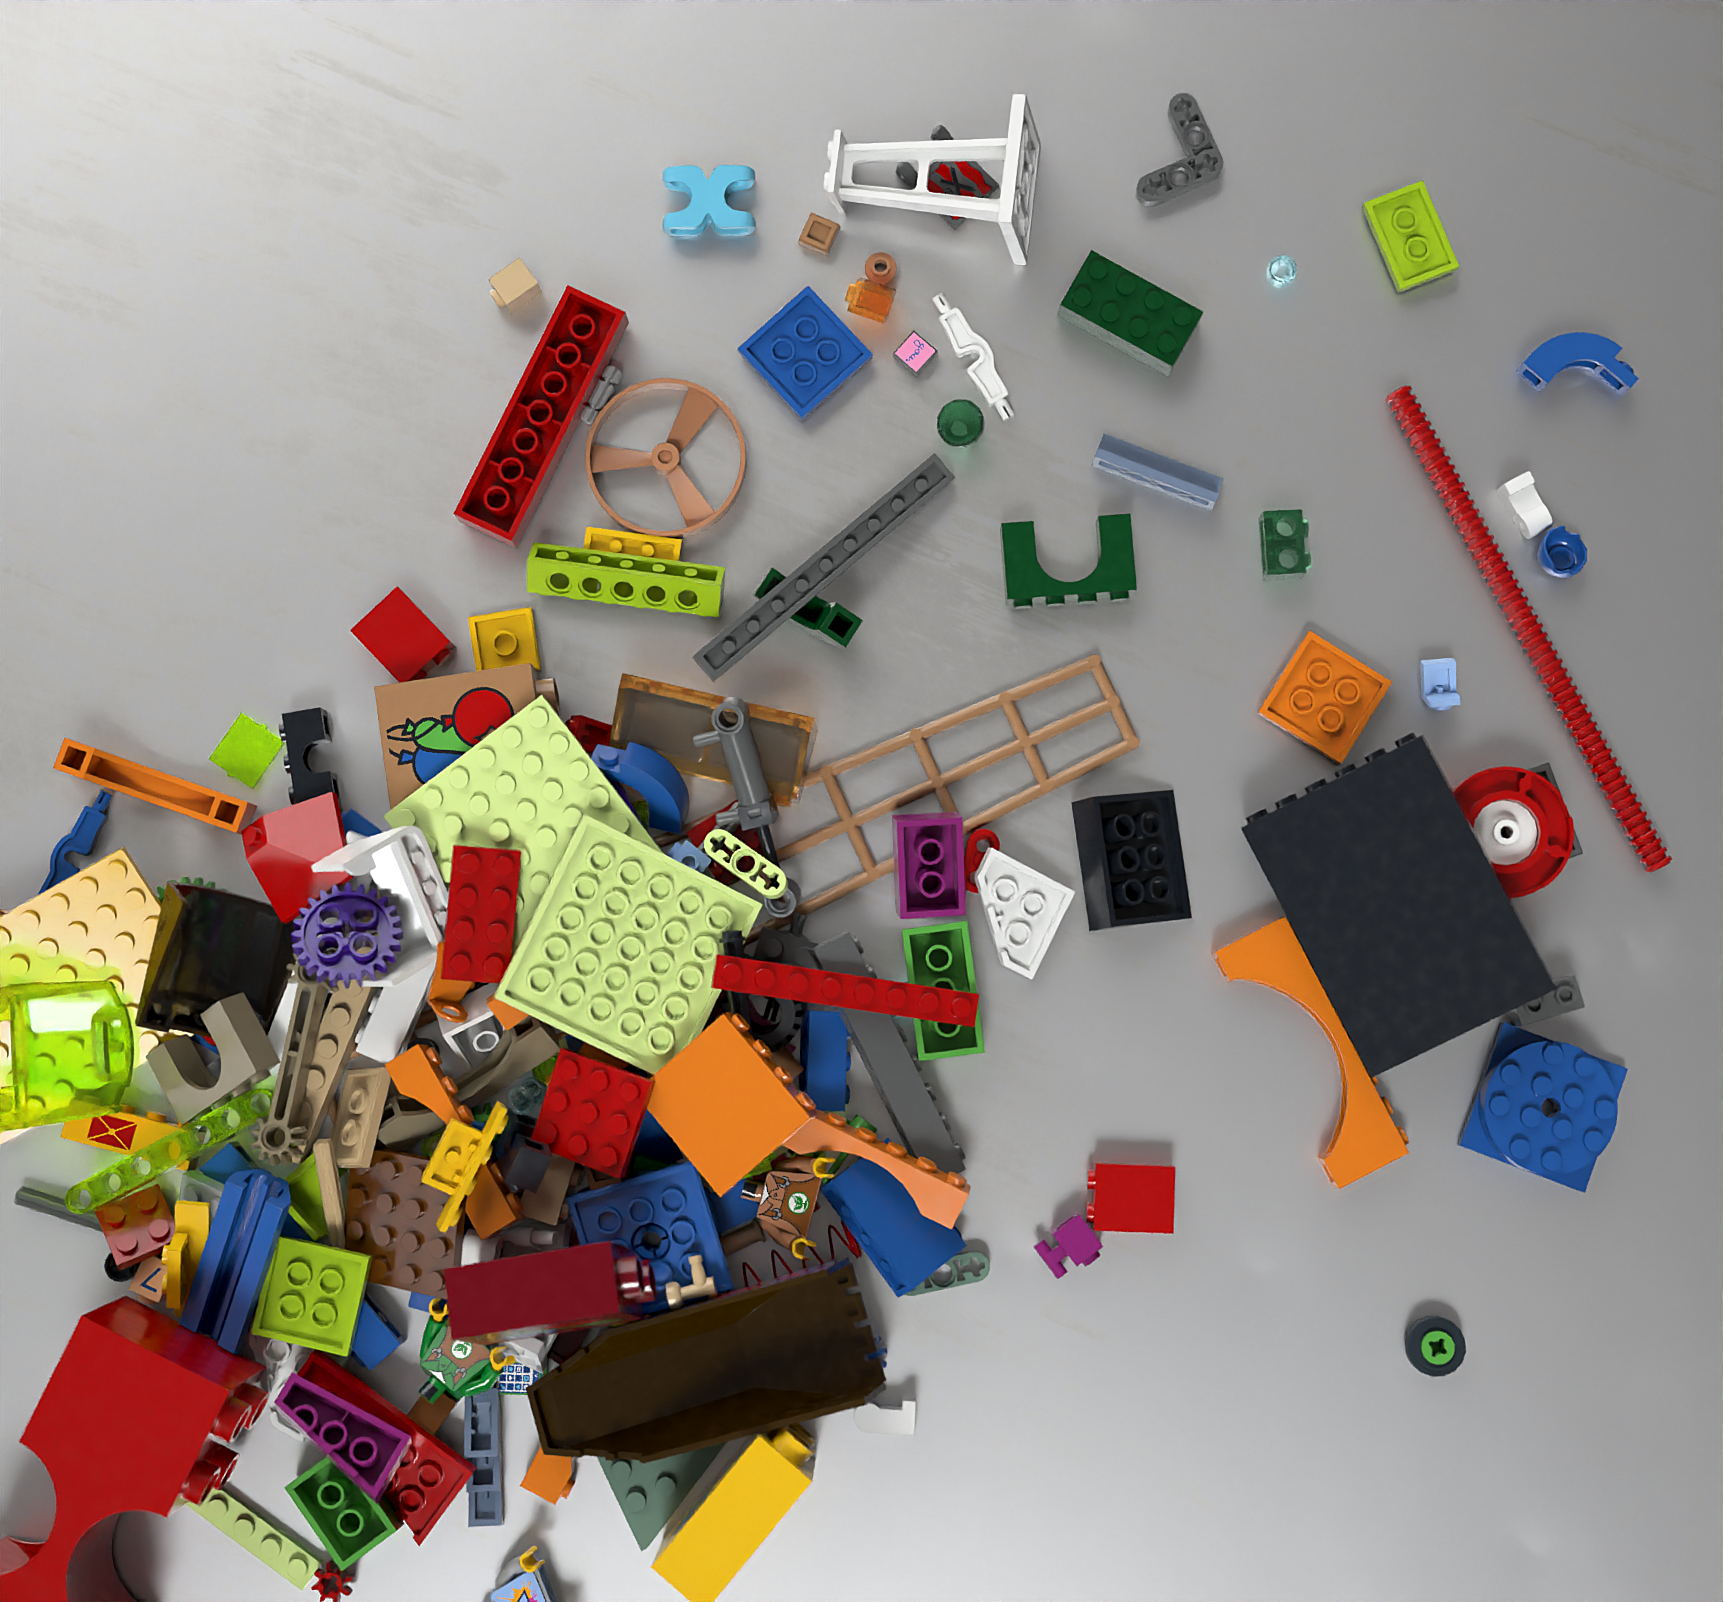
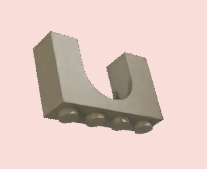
M244 992L218 1001L200 1015L220 1054L221 1074L219 1079L212 1075L205 1067L188 1034L163 1042L145 1056L181 1125L193 1120L198 1125L215 1116L213 1110L216 1112L232 1104L233 1100L231 1097L237 1098L252 1090L251 1083L255 1085L271 1076L269 1070L281 1063Z

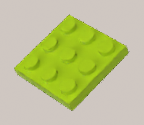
M280 1234L259 1296L251 1334L348 1357L351 1355L373 1256Z

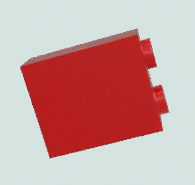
M398 586L350 630L399 683L427 679L429 677L427 673L436 664L441 666L446 663L453 654L451 650L456 647Z
M1093 1162V1169H1087L1086 1186L1087 1189H1092V1203H1086L1085 1219L1086 1223H1091L1092 1230L1174 1234L1175 1166Z

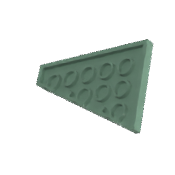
M727 1442L649 1463H640V1460L628 1459L611 1461L606 1460V1457H597L641 1551L649 1547Z

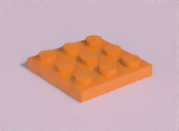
M1309 630L1257 714L1340 765L1392 684V681Z

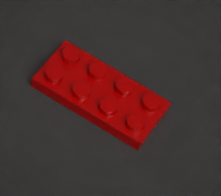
M453 845L441 979L500 984L511 962L521 859L520 850Z

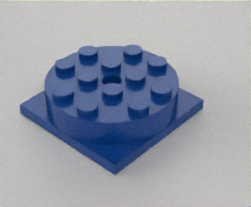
M1501 1022L1458 1146L1585 1193L1596 1159L1607 1147L1614 1133L1618 1116L1617 1099L1628 1069L1590 1055L1576 1046L1553 1041L1511 1024ZM1547 1098L1552 1102L1553 1110L1557 1111L1552 1112L1549 1116H1545L1541 1109L1543 1101Z
M690 1160L658 1170L634 1172L621 1183L587 1190L566 1198L581 1246L612 1241L636 1251L641 1261L651 1260L656 1279L657 1298L656 1301L642 1303L644 1315L670 1308L666 1294V1283L677 1282L681 1287L694 1284L691 1264H689L688 1257L702 1255V1265L706 1278L714 1277L717 1294L735 1288L721 1242V1228L717 1212L707 1196L700 1172ZM648 1230L662 1238L659 1245H652L647 1242L645 1234ZM709 1295L685 1300L684 1304L709 1297Z

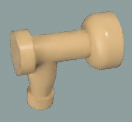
M701 1254L688 1257L689 1264H691L693 1285L681 1287L677 1282L666 1283V1294L671 1310L680 1309L685 1300L707 1295L710 1298L718 1296L714 1277L706 1278Z

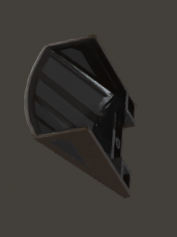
M167 881L135 1025L169 1033L170 1029L212 1038L200 1015L218 1001L244 992L265 1034L268 1035L288 985L287 979L293 972L287 969V965L296 964L297 962L293 957L294 950L292 946L296 942H293L291 932L297 931L294 927V919L287 924L282 923L271 904L247 896L202 885Z

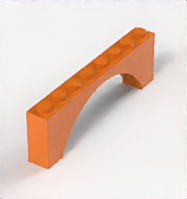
M1281 917L1211 954L1226 982L1233 981L1234 979L1250 981L1283 993L1309 1012L1329 1038L1340 1069L1342 1098L1334 1136L1326 1153L1319 1157L1318 1160L1333 1188L1341 1189L1408 1154L1409 1151L1406 1145L1409 1144V1140L1402 1127H1396L1390 1115L1394 1114L1390 1103L1385 1096L1380 1098L1375 1088V1085L1378 1084L1376 1076L1371 1078L1361 1062L1358 1051L1351 1038L1349 1039L1336 1009L1333 1008L1325 988L1313 970L1314 967L1297 940L1298 937L1286 917Z

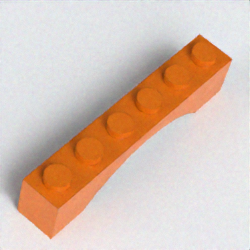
M64 738L53 766L56 770L241 834V831L251 824L257 809L256 805L67 738Z
M417 1044L384 1064L400 1094L416 1099L430 1108L446 1125L453 1118L473 1127L474 1117L465 1104H460L455 1095L458 1093V1088L450 1076L445 1077L439 1066L442 1064L441 1057L433 1047L429 1048L428 1045ZM491 1157L485 1165L480 1164L475 1174L478 1177L477 1183L469 1196L467 1195L465 1212L481 1240L492 1239L524 1219L521 1213L523 1205L519 1197L514 1192L510 1193L504 1183L499 1164L497 1162L494 1164Z
M816 1104L813 1110L817 1113V1116L809 1120L782 1144V1146L800 1155L815 1151H839L855 1154L875 1162L888 1170L904 1185L914 1199L921 1215L951 1230L971 1189V1185L966 1183L967 1180L963 1176L955 1172L947 1174L937 1169V1165L927 1158L919 1157L916 1159L906 1154L907 1150L901 1145L894 1142L886 1144L876 1139L877 1135L871 1130L864 1127L856 1129L846 1124L847 1121L842 1116L833 1112L826 1114L816 1109Z

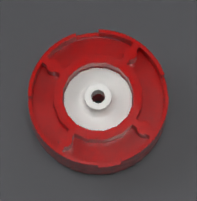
M1502 766L1478 772L1464 779L1453 788L1458 801L1510 898L1534 893L1546 887L1561 873L1572 851L1574 825L1572 816L1570 817L1567 807L1561 798V793L1547 779L1530 770ZM1501 828L1505 829L1507 833L1506 838L1501 836Z

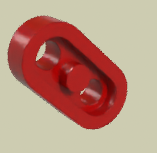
M988 829L974 831L966 844L964 854L965 890L973 894H979L977 885L970 880V874L977 871L986 853L977 849V842L985 840L990 848L997 851L1000 848L997 835Z

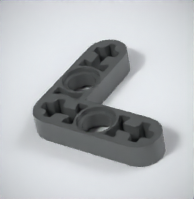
M1187 93L1175 95L1171 99L1167 111L1168 118L1186 158L1146 174L1139 180L1135 194L1137 200L1144 206H1156L1217 179L1222 171L1223 158L1196 100ZM1180 103L1182 107H1189L1187 111L1189 123L1185 126L1186 119L1183 113L1175 112ZM1197 130L1202 133L1204 141L1199 145H1193L1187 140V133ZM1205 159H1207L1208 163H1215L1212 172L1208 168L1199 170L1196 175L1198 179H1195L1194 170L1201 168ZM1174 171L1185 172L1188 176V182L1181 186L1174 184L1170 177ZM1161 177H1164L1165 185L1156 190L1155 196L1152 197L1150 193H1143L1146 184H1149L1151 188L1161 185Z

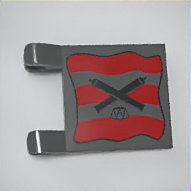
M943 125L936 126L932 131V141L954 140ZM976 161L933 162L929 168L927 190L932 193L987 199L1000 186ZM900 162L896 167V175L915 189L918 173L909 162ZM939 214L954 230L967 219L965 217Z

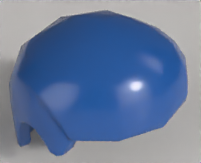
M1565 526L1549 530L1538 545L1537 559L1540 566L1547 573L1559 578H1568L1578 574L1587 562V548L1582 540H1580V534L1566 531Z

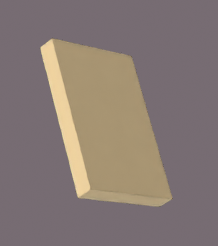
M385 1067L347 1069L330 1135L334 1146L337 1168L370 1167L391 1081V1076Z

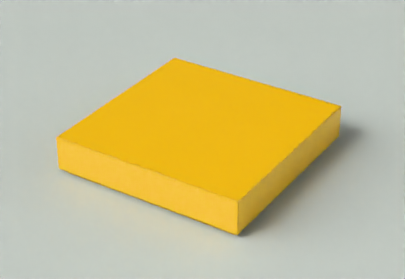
M532 607L468 617L476 671L531 663L538 672L542 671Z

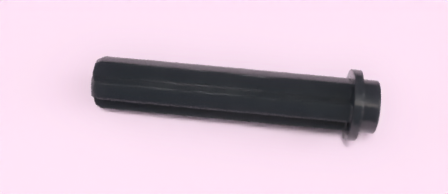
M742 930L722 932V939H719V943H723L724 956L744 958L743 941L746 940V936H742ZM728 991L730 1012L734 1015L738 1013L745 1019L750 1027L748 1032L751 1035L748 993Z

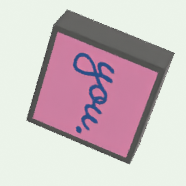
M913 330L893 352V357L917 377L937 355L938 351Z

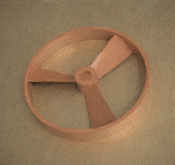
M673 378L652 379L624 389L602 408L592 424L587 438L585 467L591 489L609 517L632 533L683 539L707 530L722 519L731 509L740 494L746 474V449L736 418L725 403L715 394L698 384ZM657 389L688 391L666 442L656 445L652 453L595 445L598 433L607 418L615 409L630 398ZM716 408H719L728 418L737 434L741 459L734 488L722 506L714 512L680 467V454ZM653 465L659 474L667 476L687 528L673 531H656L636 526L624 520L605 503L599 494L593 473Z

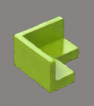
M313 1152L284 1180L288 1181L291 1197L288 1213L314 1241L323 1239L328 1234ZM337 1168L339 1179L350 1169Z

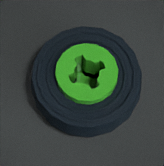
M1426 1316L1416 1321L1408 1330L1405 1339V1352L1411 1365L1419 1372L1431 1377L1446 1376L1456 1371L1462 1364L1466 1353L1465 1338L1460 1328L1452 1321L1440 1316Z

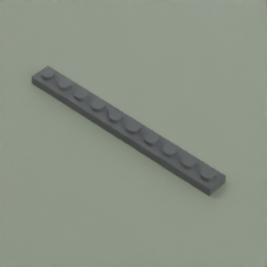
M934 453L693 655V660L712 682H715L956 477Z

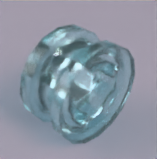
M1285 255L1273 258L1266 270L1268 283L1277 288L1288 286L1296 276L1297 265L1293 259ZM1281 265L1287 268L1286 274L1282 278L1276 275L1277 269Z

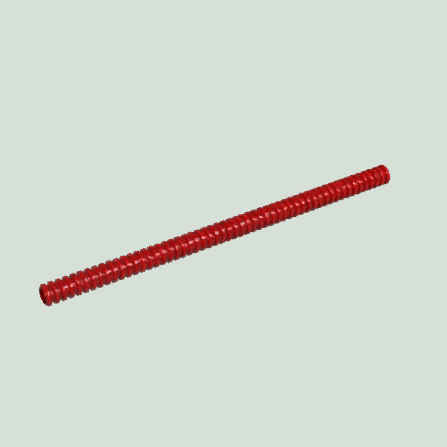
M1403 386L1393 391L1385 399L1386 403L1392 405L1390 410L1392 413L1395 412L1397 414L1395 419L1401 422L1399 426L1401 430L1405 429L1406 433L1404 436L1406 439L1410 438V447H1415V456H1420V465H1425L1424 472L1430 474L1429 481H1434V490L1440 492L1438 495L1439 499L1445 501L1443 504L1444 508H1448L1450 510L1448 512L1449 517L1453 516L1455 519L1452 523L1454 526L1458 525L1459 530L1457 532L1459 535L1463 534V543H1468V552H1473V561H1478V570L1482 569L1484 572L1482 577L1487 578L1489 581L1486 583L1487 586H1492L1494 590L1491 592L1492 595L1498 597L1497 604H1501L1503 606V609H1501L1502 613L1508 615L1506 620L1508 623H1512V631L1517 632L1516 639H1521L1523 643L1521 648H1526L1528 652L1525 654L1526 657H1531V666H1536V675H1541V684H1546V693H1551V702H1556V711H1561V720H1566V729L1570 728L1572 731L1570 733L1571 738L1575 737L1577 740L1575 742L1576 747L1580 746L1582 749L1579 753L1581 756L1585 755V764H1590V773H1595V782H1600V791H1605V800H1610V809H1615V818H1620V827H1625V836H1630V845H1635V854H1640L1641 858L1639 861L1646 865L1644 868L1645 872L1651 873L1668 865L1672 860L1671 856L1665 854L1667 851L1666 847L1660 845L1662 842L1661 838H1657L1655 836L1657 833L1656 829L1650 827L1652 821L1646 819L1647 812L1641 810L1642 803L1636 801L1637 794L1631 792L1632 785L1626 783L1627 776L1621 774L1622 767L1616 765L1617 758L1612 757L1610 754L1612 749H1607L1605 745L1607 740H1602L1600 736L1602 731H1597L1595 727L1598 725L1597 722H1592L1590 718L1593 716L1592 713H1587L1585 709L1588 707L1587 704H1582L1580 700L1583 698L1582 695H1577L1575 691L1578 689L1577 686H1572V677H1567V668L1561 666V663H1563L1562 659L1556 657L1558 654L1557 650L1551 648L1553 645L1552 641L1548 642L1546 639L1548 636L1547 632L1543 633L1541 630L1543 627L1542 623L1538 624L1536 620L1538 619L1537 614L1533 615V606H1528V597H1523V588H1518V579H1513V570H1508V561H1503V552H1498V543H1493L1494 536L1488 534L1489 527H1484V518L1478 516V513H1480L1479 509L1473 507L1475 504L1474 500L1468 498L1470 495L1469 491H1465L1463 489L1465 487L1464 482L1458 480L1461 476L1459 473L1455 474L1454 469L1456 467L1454 464L1450 465L1449 461L1451 458L1449 455L1445 456L1444 452L1446 449L1445 447H1440L1441 440L1440 438H1435L1436 431L1435 429H1430L1432 424L1430 421L1425 420L1426 413L1420 411L1422 408L1421 404H1416L1415 400L1417 397L1415 394L1411 395V386Z

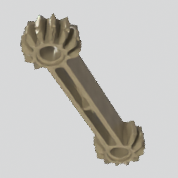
M326 949L323 951V954L331 955L335 953L336 950L330 949L327 951ZM294 953L293 957L297 963L296 965L288 964L287 969L294 971L295 974L290 976L287 981L291 984L298 983L270 1113L268 1119L264 1117L256 1119L261 1129H252L250 1131L251 1135L258 1136V1141L251 1144L252 1149L262 1148L258 1154V1159L266 1160L269 1158L271 1166H277L280 1161L283 1165H290L292 1163V1156L301 1158L303 1155L302 1150L298 1146L308 1145L309 1140L301 1138V1134L306 1133L309 1128L307 1126H298L327 989L332 992L339 990L337 984L334 988L331 987L329 977L322 983H319L318 980H312L311 976L307 975L306 965L300 966L297 959L299 955ZM279 1128L285 1133V1141L281 1146H278L274 1140L275 1132Z

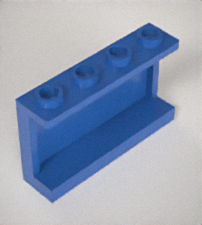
M887 1138L882 1142L888 1144L891 1140ZM861 1157L820 1188V1191L898 1298L916 1288L967 1246L962 1240L961 1233L957 1227L953 1226L951 1230L921 1215L914 1199L904 1185L888 1170L866 1158Z

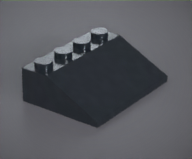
M1173 790L1095 796L1071 802L1089 931L1192 918Z

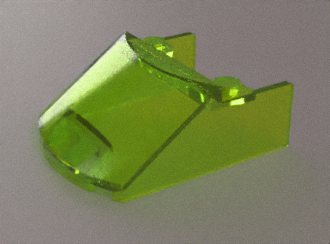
M100 980L8 984L6 987H0V1022L10 1021L13 1085L0 1087V1133L119 1113L122 1107L119 1104L125 1088L130 1086L133 1073L134 1037L127 1007L121 1002L114 989L116 986L113 982Z

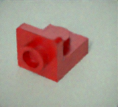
M572 715L565 722L586 752L593 754L597 744L611 747L617 727L583 715Z

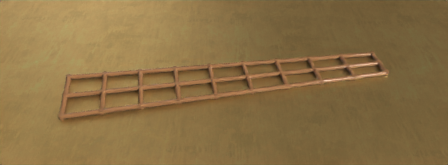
M1093 654L1090 657L769 789L770 794H774L776 801L823 781L841 819L830 826L777 849L776 853L779 863L847 832L864 872L797 905L794 911L786 917H773L750 930L743 945L747 946L757 941L763 926L778 930L792 922L794 912L800 913L798 918L800 919L802 914L808 915L894 871L893 857L878 865L875 864L858 827L934 791L944 812H957L959 814L947 789V785L1023 751L1038 784L962 821L964 836L1135 750L1139 746L1140 741L1103 667L1101 658ZM1091 670L1104 696V700L1029 734L1014 702ZM1002 707L1017 740L940 774L925 738ZM1111 711L1124 740L1049 778L1035 745ZM913 744L929 780L856 814H852L835 776ZM718 811L684 824L680 834L665 832L653 837V839L660 848L687 838L686 832ZM763 865L759 876L768 885L766 888L768 890L771 879L763 873L762 870L766 867ZM754 866L744 873L750 872ZM736 877L735 879L727 883L725 886L728 887L736 882L741 881V879ZM783 896L777 898L779 902L786 903ZM489 983L483 984V985H481V986H479V987L473 989V991H475V990H477V989H479V988H481V987H483V986H485V985H487V984H489ZM432 1008L421 1013L414 1030L438 1020ZM413 1031L412 1036H411V1038H410V1040H409V1043H410L412 1040L417 1039L416 1034H415L414 1031ZM562 1031L556 1035L558 1040H561L570 1034ZM358 1043L355 1044L349 1060L362 1055L356 1052ZM465 1073V1074H463V1075H461V1076H459V1077L453 1079V1081H455V1080H457V1079L463 1077V1076L466 1075L467 1073ZM335 1095L328 1110L332 1124L334 1123L338 1107Z

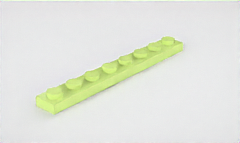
M225 1487L220 1491L213 1488L201 1506H197L189 1501L185 1504L300 1590L307 1586L314 1576V1572L324 1562V1560Z

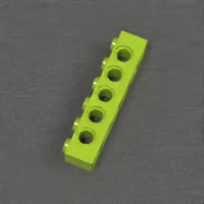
M533 542L527 559V592L538 593L543 596L553 595L568 597L574 600L584 599L599 601L605 604H621L636 608L666 610L671 613L697 614L702 617H719L724 595L725 567Z

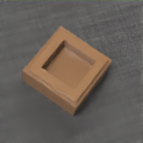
M811 212L799 237L798 244L828 256L840 230V224Z

